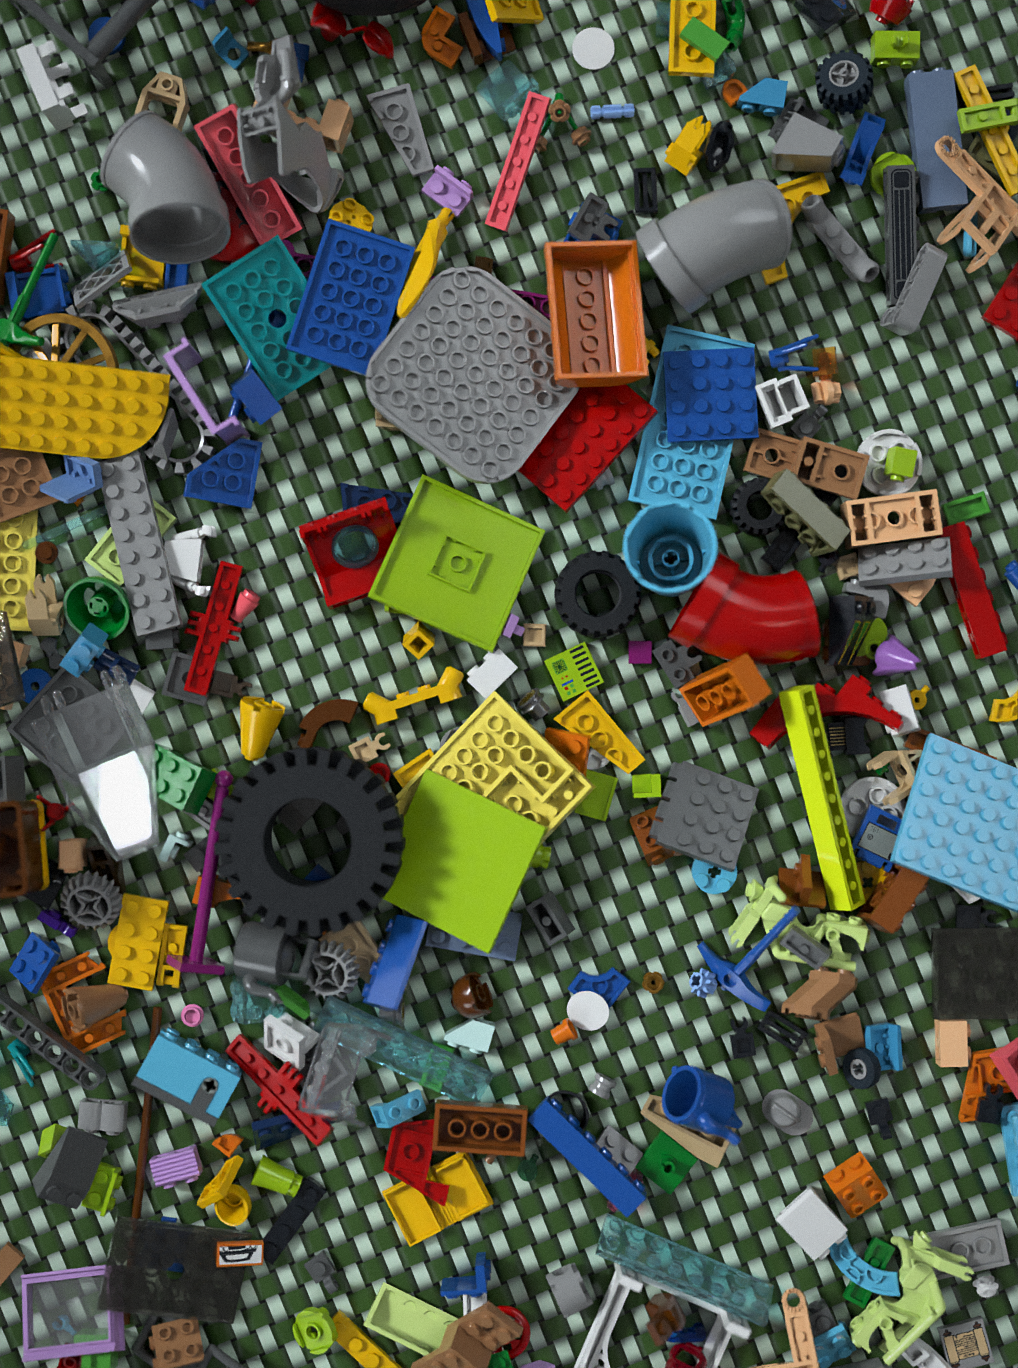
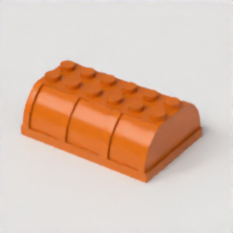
M636 240L546 242L544 245V258L547 272V295L550 308L555 383L569 388L624 385L646 378L648 376Z

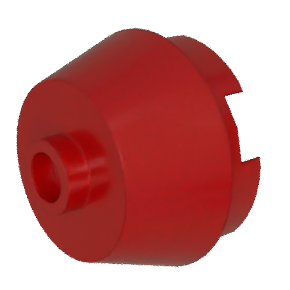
M871 0L869 12L877 16L875 20L887 26L888 23L898 26L912 12L911 8L915 1Z

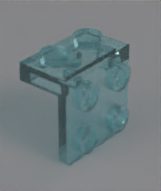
M506 60L477 86V92L498 116L506 122L509 118H514L521 111L529 91L538 94L539 84L533 77L528 81L512 61Z
M233 975V982L230 985V991L233 995V1004L230 1007L232 1021L241 1024L264 1023V1019L269 1014L278 1019L285 1012L284 1004L278 1003L274 1007L268 998L250 995L244 989L243 979ZM257 982L260 985L270 987L268 983Z

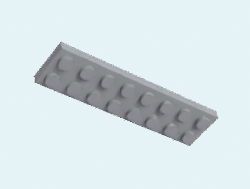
M137 450L123 456L100 461L103 496L137 636L143 637L182 626L183 623L142 454Z

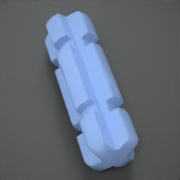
M630 103L624 104V106H621V104L603 105V107H600V105L591 106V119H600V117L604 119L621 118V116H625V118L633 117L634 105Z

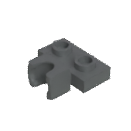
M590 192L566 233L579 241H589L591 237L597 241H609L610 236L605 233L604 227L613 229L618 225V221L607 214L604 215L609 203Z
M670 639L652 650L675 689L695 678L690 667L704 658L701 654L691 657L688 654L689 648L683 645L677 648L673 640Z

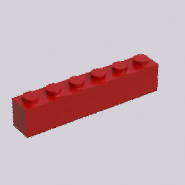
M965 521L942 528L943 534L935 538L950 537L953 577H949L975 658L982 659L1006 651L1008 640L1005 633L1001 632L999 626L1001 619L999 613L994 611L992 605L994 601L990 589L986 587V574L984 569L979 566L977 560L979 559V553L977 548L972 545L970 527L965 524Z

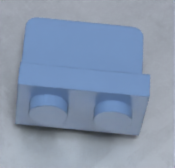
M63 455L66 473L39 486L41 492L64 503H74L77 499L93 494L96 490L103 487L100 462L88 457Z

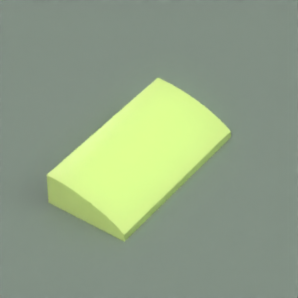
M383 1282L363 1326L426 1356L440 1348L447 1325L458 1318Z

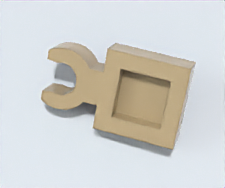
M379 733L374 741H371L370 737L367 736L348 746L354 759L368 762L378 757L377 749L385 750L391 746L390 743L381 745L379 742L380 738L386 734Z

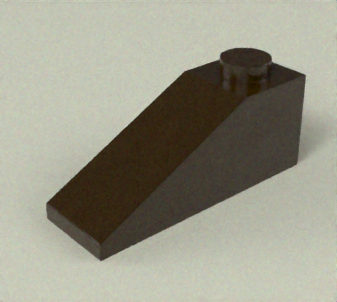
M108 832L92 833L85 849L93 872L96 873L98 871L100 877L107 874L106 880H114L113 886H120L119 893H126L122 857L119 856Z

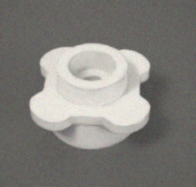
M991 1275L982 1276L973 1281V1286L977 1288L976 1291L981 1297H991L999 1288L998 1283L994 1282V1276Z

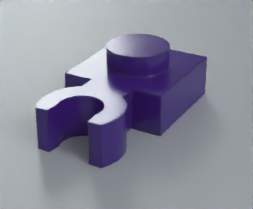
M53 908L41 911L37 918L38 920L55 930L61 931L69 938L75 936L79 928L66 922L61 917L62 914Z

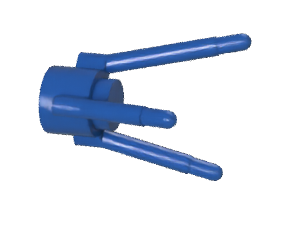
M815 334L789 345L769 350L771 368L777 367L778 372H818V367L788 366L785 363H789L788 353L807 347V342L817 339L819 335Z

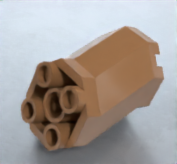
M823 966L818 970H810L809 980L782 1003L781 1013L789 1016L790 1013H793L798 1018L829 1021L830 1012L857 988L858 979L854 977L851 971L837 969V973Z

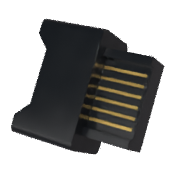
M846 716L841 717V722L826 723L829 751L843 750L844 755L870 754V748L864 742L863 727L868 718Z

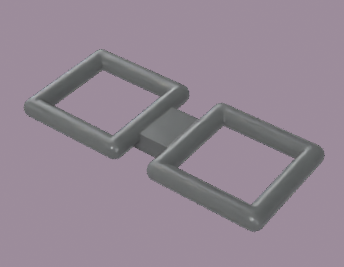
M162 1305L155 1306L131 1348L134 1354L151 1367H153L152 1359L156 1357L143 1348L145 1341L152 1331L151 1326L156 1324L159 1317H162L167 1322L179 1319ZM210 1344L204 1352V1360L202 1362L179 1368H206L213 1356L229 1368L245 1367L216 1345Z

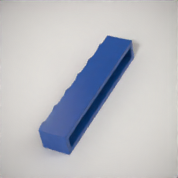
M547 1096L529 1114L527 1120L628 1218L646 1199V1187L640 1180L636 1179L634 1181L628 1175L630 1173L629 1170L622 1163L617 1164L612 1159V1153L603 1146L601 1148L595 1142L596 1138L588 1130L584 1132L578 1126L580 1124L579 1121L572 1114L567 1115L562 1110L563 1106L557 1099H551Z

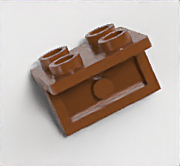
M801 854L799 862L794 864V869L779 868V888L787 898L785 902H780L781 904L825 908V886L822 873L811 871L810 855Z

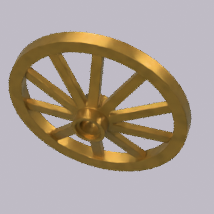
M63 313L46 314L29 321L22 327L28 334L34 336L33 333L52 324L51 360L60 361L61 323L76 326L81 331L61 359V362H70L86 337L90 335L98 344L103 354L78 364L95 365L106 361L107 367L119 368L116 353L108 338L98 327L79 316ZM9 344L8 346L10 349L14 350L17 353H19L22 348V346H16L13 344ZM32 346L39 359L50 360L41 346Z

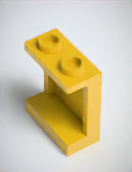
M120 225V235L122 236L121 251L123 249L128 251L133 270L117 282L126 288H134V285L143 286V289L156 291L157 288H164L166 263L151 260L140 254L130 241L129 226Z

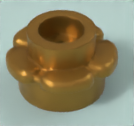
M648 972L643 977L642 986L649 993L656 994L663 989L665 982L659 972Z

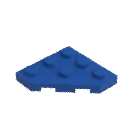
M239 438L187 474L183 497L252 509L263 442Z

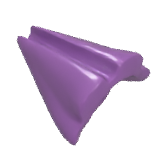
M888 634L889 639L883 641L876 650L875 662L877 668L872 674L874 676L886 675L890 677L895 674L918 670L916 663H920L921 660L896 636Z

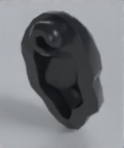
M720 121L715 124L706 137L707 143L703 154L706 168L709 172L719 171L730 159L734 146V136L732 132L733 126L729 121Z

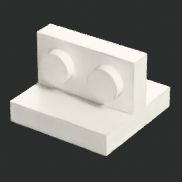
M286 1012L278 1019L269 1014L264 1019V1049L285 1063L290 1061L292 1063L291 1067H295L300 1071L305 1066V1054L320 1040V1034Z

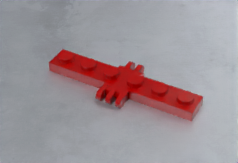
M220 561L206 614L190 611V616L198 619L197 621L188 619L187 624L194 626L195 630L185 628L184 633L199 638L184 686V691L207 697L222 643L228 644L229 640L239 641V637L231 635V633H241L242 628L234 626V622L230 621L229 617L243 572V566Z
M238 1034L225 1052L262 1089L260 1093L262 1098L257 1103V1106L262 1108L268 1103L263 1110L266 1115L273 1109L277 1111L280 1108L316 1146H320L335 1128L296 1089L304 1079V1076L300 1073L294 1079L293 1077L298 1073L295 1067L287 1072L292 1066L290 1061H287L278 1071L244 1034Z

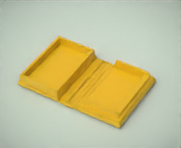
M458 1152L429 1167L427 1180L450 1185L445 1206L440 1205L402 1181L382 1191L409 1247L494 1204L469 1153Z

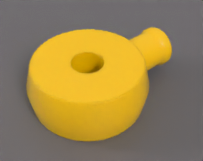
M924 685L921 690L914 689L910 691L915 711L923 709L927 703L925 694L930 690L927 685Z

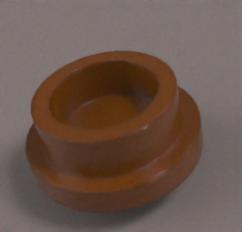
M49 541L41 542L35 550L36 558L44 564L53 563L59 553L57 546Z

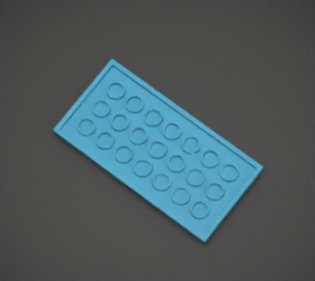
M667 324L649 403L658 413L643 429L627 501L648 506L661 501H681L690 504L708 519L716 520L734 440L667 443L663 352L755 348V344Z

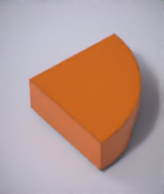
M224 1134L216 1138L212 1145L230 1158L244 1138L237 1134Z

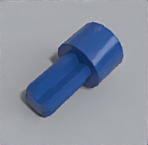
M294 43L300 81L302 83L305 62L309 61L310 46Z

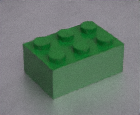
M152 742L154 795L182 811L198 815L217 773L169 747ZM143 761L133 784L145 790Z

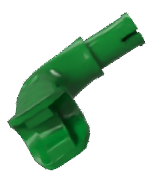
M721 0L727 25L725 39L730 42L729 47L726 49L728 53H731V51L735 52L743 41L745 27L743 0Z

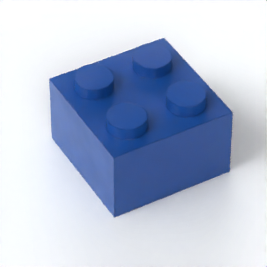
M252 368L230 384L232 387L231 395L239 405L242 402L247 407L244 411L253 423L257 421L261 425L282 409Z

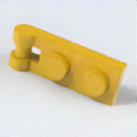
M165 923L156 979L157 986H164L166 984L172 985V988H180L182 972L167 964L166 960L167 954L184 956L189 926ZM166 970L174 971L173 976H167Z

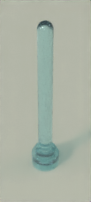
M106 505L24 541L22 544L23 548H33L41 542L53 539L108 514Z

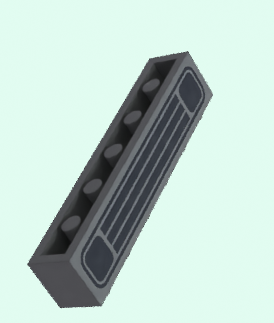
M915 164L892 165L883 169L886 307L896 306L917 254L920 251V241L917 240L916 231H919L920 227L919 217H916V208L919 207V195L915 191V185H918L919 174L918 171H915Z

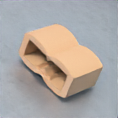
M68 838L58 841L59 869H64V873H77L78 871H83L84 866H88V855L85 849L87 838Z

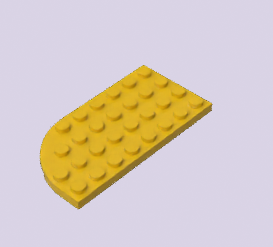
M0 354V448L101 459L114 458L131 453L144 445L161 425L168 408L171 374Z

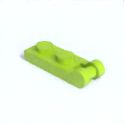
M1018 98L959 109L957 117L961 134L1006 125H1018ZM1005 110H1009L1010 115L1007 116Z

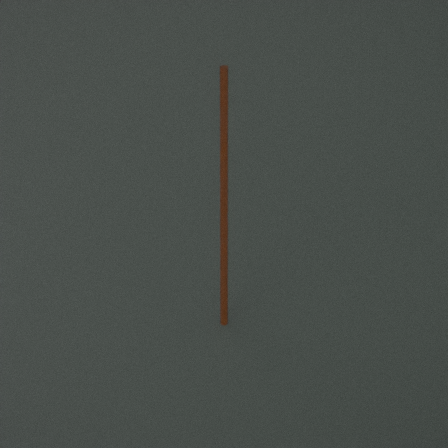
M153 1007L149 1051L160 1033L163 1007ZM147 1092L144 1093L123 1295L124 1325L130 1324L153 1096Z

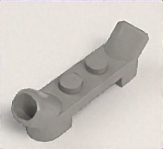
M820 195L807 197L801 204L806 227L812 234L816 233L844 266L842 269L849 278L864 283L873 281L879 274V265L865 254L828 210Z

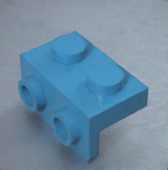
M887 1022L864 1025L865 1047L875 1053L879 1059L881 1071L889 1069L903 1070L900 1025Z

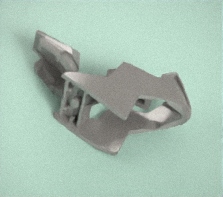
M292 35L273 40L271 55L259 56L257 60L253 88L257 104L248 110H244L242 107H239L237 110L238 142L242 168L248 184H254L271 177L311 212L322 213L330 207L345 176L343 171L331 168L322 132H316L307 122L296 124L283 105L301 87ZM268 134L276 138L277 143H262L259 136ZM296 171H299L300 175L308 174L310 178L299 176Z

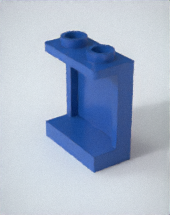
M59 263L54 264L53 268L43 270L44 272H42L21 321L35 319L46 314L68 313L65 309L73 304L71 292L67 291L66 283L69 282L67 270L63 269ZM14 271L5 273L11 310L32 272L16 274Z

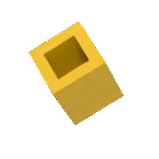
M418 621L404 635L402 645L419 660L435 645V635Z

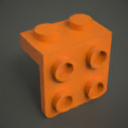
M861 1151L823 1176L850 1218L861 1215L888 1195L886 1188Z

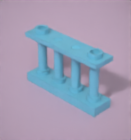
M1018 1102L1003 1104L1000 1118L1010 1189L1013 1197L1018 1196Z

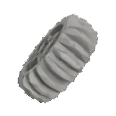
M89 870L84 875L82 873L77 874L76 877L70 878L68 883L65 884L60 896L62 900L61 907L65 908L64 915H70L69 922L77 921V927L83 924L86 930L90 926L94 930L98 929L99 926L104 929L108 924L111 925L120 914L122 908L121 900L123 898V894L119 893L120 886H113L114 880H106L107 874L100 877L98 871L94 875H91Z
M323 940L316 947L307 975L309 976L308 981L303 982V985L310 986L308 992L313 990L316 992V998L323 995L324 1001L330 997L332 1001L338 998L342 999L347 994H350L358 984L357 978L360 976V972L357 969L360 964L354 963L357 955L351 956L349 954L351 948L343 949L344 943H340L337 946L335 940H332L330 943L327 940ZM332 966H334V968L331 970V972H329V973L326 975L325 973L328 971V969H330Z

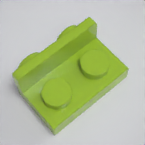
M100 1161L90 1190L83 1199L81 1206L101 1212L100 1216L103 1217L109 1211L112 1212L117 1199L113 1197L115 1190L120 1189L123 1181V1176H120L122 1168Z

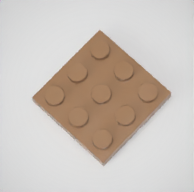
M0 449V524L60 502V500L40 491V485L53 479L42 452Z

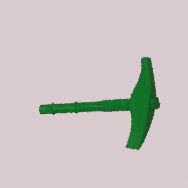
M50 233L44 244L45 246L35 266H33L34 269L21 295L17 298L8 319H0V343L7 347L9 344L16 346H43L45 343L43 337L28 334L19 324L59 236Z

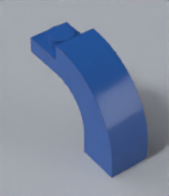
M866 111L864 112L839 175L846 183L862 185L871 156L884 129L886 119Z

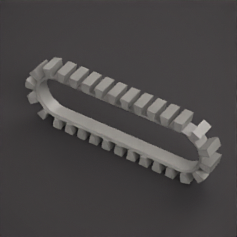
M90 301L84 306L85 313L79 314L78 309L73 304L65 309L69 314L83 319L103 321L149 372L157 373L162 370L160 373L170 374L117 315L111 323L109 322L115 314L111 308L103 304L100 313L97 314V305ZM61 323L60 331L64 332V338H60V350L69 349L71 346V334L76 326ZM76 353L70 363H74L75 360H77L76 363L82 362ZM171 375L172 381L170 382L169 395L198 426L201 441L196 452L190 457L184 459L169 457L168 460L161 458L156 465L168 472L172 462L176 464L175 474L187 475L185 464L192 463L195 469L202 464L198 458L203 452L210 457L214 456L216 449L206 446L207 439H218L216 433L212 435L209 429L204 430L203 425L205 422L200 414L196 418L193 416L198 411L192 402L187 407L184 406V404L191 400L181 385ZM181 391L177 397L174 395L177 392ZM150 438L140 448L145 451V454L151 460L155 461L157 456L152 454L153 447L146 450L150 444L154 446L155 441Z

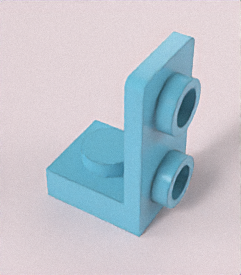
M416 1089L388 1103H376L370 1106L377 1128H391L426 1111V1106L420 1090Z

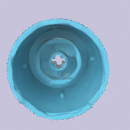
M672 500L661 501L645 507L632 520L624 535L623 553L629 571L638 582L654 593L674 597L689 592L709 574L716 559L717 538L708 518L690 504ZM669 557H673V560H675L674 564L669 565L667 562Z

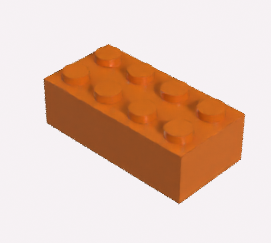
M747 653L696 676L679 688L680 693L702 727L751 708L772 693L767 682L763 679Z

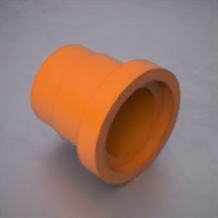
M568 1018L550 1030L552 1038L557 1045L578 1038L577 1031Z

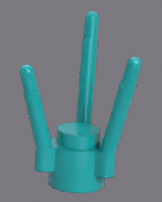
M17 1038L7 1048L17 1062L30 1087H33L34 1083L30 1075L34 1076L35 1072L25 1058L31 1050L29 1046Z

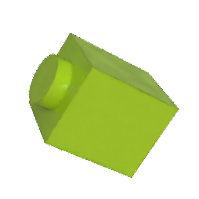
M899 446L889 448L883 475L889 476L891 481L900 483L912 478L918 451Z

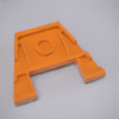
M1002 1047L972 1052L958 1115L961 1123L976 1120L975 1113L978 1098L986 1096L984 1092V1084L986 1082L990 1083L991 1092L996 1090L997 1084L1003 1087V1093L1012 1092L989 1054Z

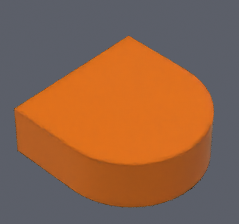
M730 79L723 85L722 97L732 108L737 104L740 95L748 89L740 80Z

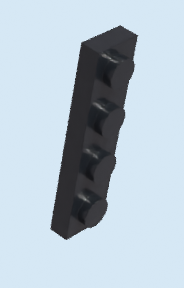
M310 1176L262 1239L264 1242L263 1258L272 1265L327 1191L325 1187Z

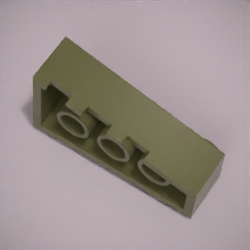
M788 469L776 472L761 492L778 514H783L786 517L785 524L789 528L796 529L799 533L797 537L802 544L807 543L811 549L808 552L812 557L836 551L851 531L840 517H837L829 510V506L826 503L820 501L809 487L804 486L798 480L797 475Z

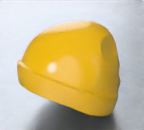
M231 1184L226 1196L214 1203L216 1215L220 1221L229 1226H238L244 1223L252 1209L248 1191L238 1184Z

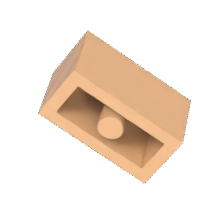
M962 1017L934 1018L936 1064L940 1067H968V1060H971V1048L968 1046L967 1037L971 1035L970 1024H967V1021Z

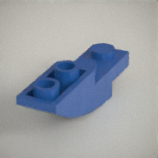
M466 0L470 18H473L476 24V32L494 58L497 61H501L502 52H506L505 40L500 38L499 30H503L502 23L491 21L485 0Z

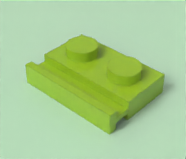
M587 769L586 778L595 788L575 808L574 813L606 822L618 778Z

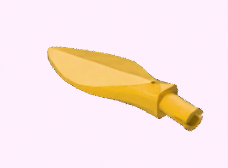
M442 208L437 218L429 220L427 223L425 234L415 250L398 300L397 315L400 319L405 318L409 314L432 277L437 265L440 248L448 234L446 227L454 218V213H451L452 210L450 208Z

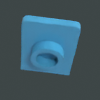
M227 26L212 41L216 53L233 69H237L249 56V52L233 38ZM232 48L239 49L241 52L239 59H229V50Z

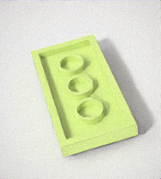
M152 499L161 537H163L177 518ZM110 527L84 560L106 578L113 580L123 587L125 583Z

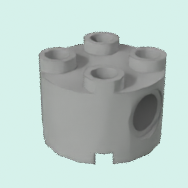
M569 1263L545 1275L564 1318L593 1304L575 1263Z

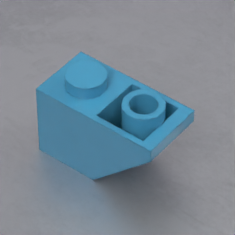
M771 78L763 79L740 95L736 108H741L743 112L747 113L755 111L764 112V115L771 117L780 115L784 108L788 81Z

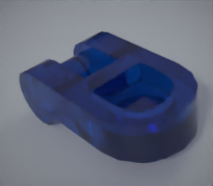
M698 1322L693 1324L692 1327H683L682 1330L673 1332L667 1342H702L706 1338L705 1326Z

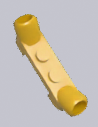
M448 666L435 687L431 688L430 684L418 687L417 693L410 695L409 691L397 694V699L393 701L370 692L362 706L365 711L374 715L376 724L380 725L398 719L397 709L436 696L439 697L441 704L463 697L459 685L464 675L463 672Z

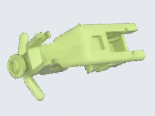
M773 875L769 877L763 887L755 879H752L751 883H747L745 896L749 897L750 902L728 929V934L731 936V944L736 939H739L736 947H741L759 921L760 916L767 935L769 930L784 916V913H787L793 907V905L780 903L785 902L787 898L777 885L779 882L778 876ZM832 912L827 914L819 913L809 926L802 925L796 916L793 922L770 944L772 953L777 959L807 964L779 944L782 937L795 924L819 943L825 934L829 942L828 949L832 952L830 957L823 963V967L855 972L856 963L855 961H850L852 954L842 951L839 941L840 933L856 939L860 950L864 951L865 943H868L870 939V929H868L863 919L856 916L846 918Z
M923 1230L921 1232L914 1231L913 1242L899 1236L891 1238V1243L897 1245L902 1254V1267L898 1271V1278L903 1287L902 1298L897 1300L887 1295H879L867 1305L866 1309L859 1316L853 1318L848 1326L851 1333V1341L858 1348L863 1347L868 1353L871 1352L869 1346L870 1336L879 1326L884 1339L877 1345L879 1349L886 1353L882 1358L888 1366L904 1353L946 1310L945 1301L933 1267L962 1278L964 1281L972 1279L969 1275L965 1274L966 1272L974 1274L971 1267L959 1264L960 1261L968 1263L963 1255H957L932 1246L930 1244L932 1239ZM891 1318L900 1321L894 1329Z

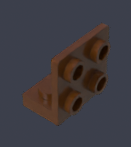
M467 11L458 14L459 27L474 66L495 59L479 38L473 18L469 19ZM502 23L503 30H499L500 38H504L506 52H502V56L516 50L507 23Z

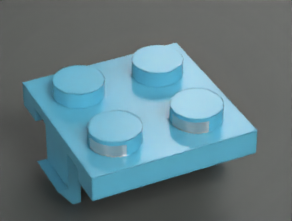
M840 1320L837 1321L838 1326L814 1338L820 1368H828L833 1362L840 1358H846L853 1351L857 1350L847 1333L848 1327L846 1323Z

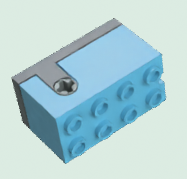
M170 1027L167 1029L162 1028L131 1085L214 1127L241 1078L242 1069L239 1068L240 1066L234 1060L228 1059L226 1061L220 1058V1054L210 1048L205 1050L199 1047L200 1043L192 1038L186 1040L180 1037V1033Z

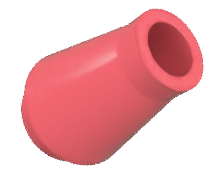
M245 588L243 592H240L230 617L241 623L259 605L258 602L261 598L255 592Z

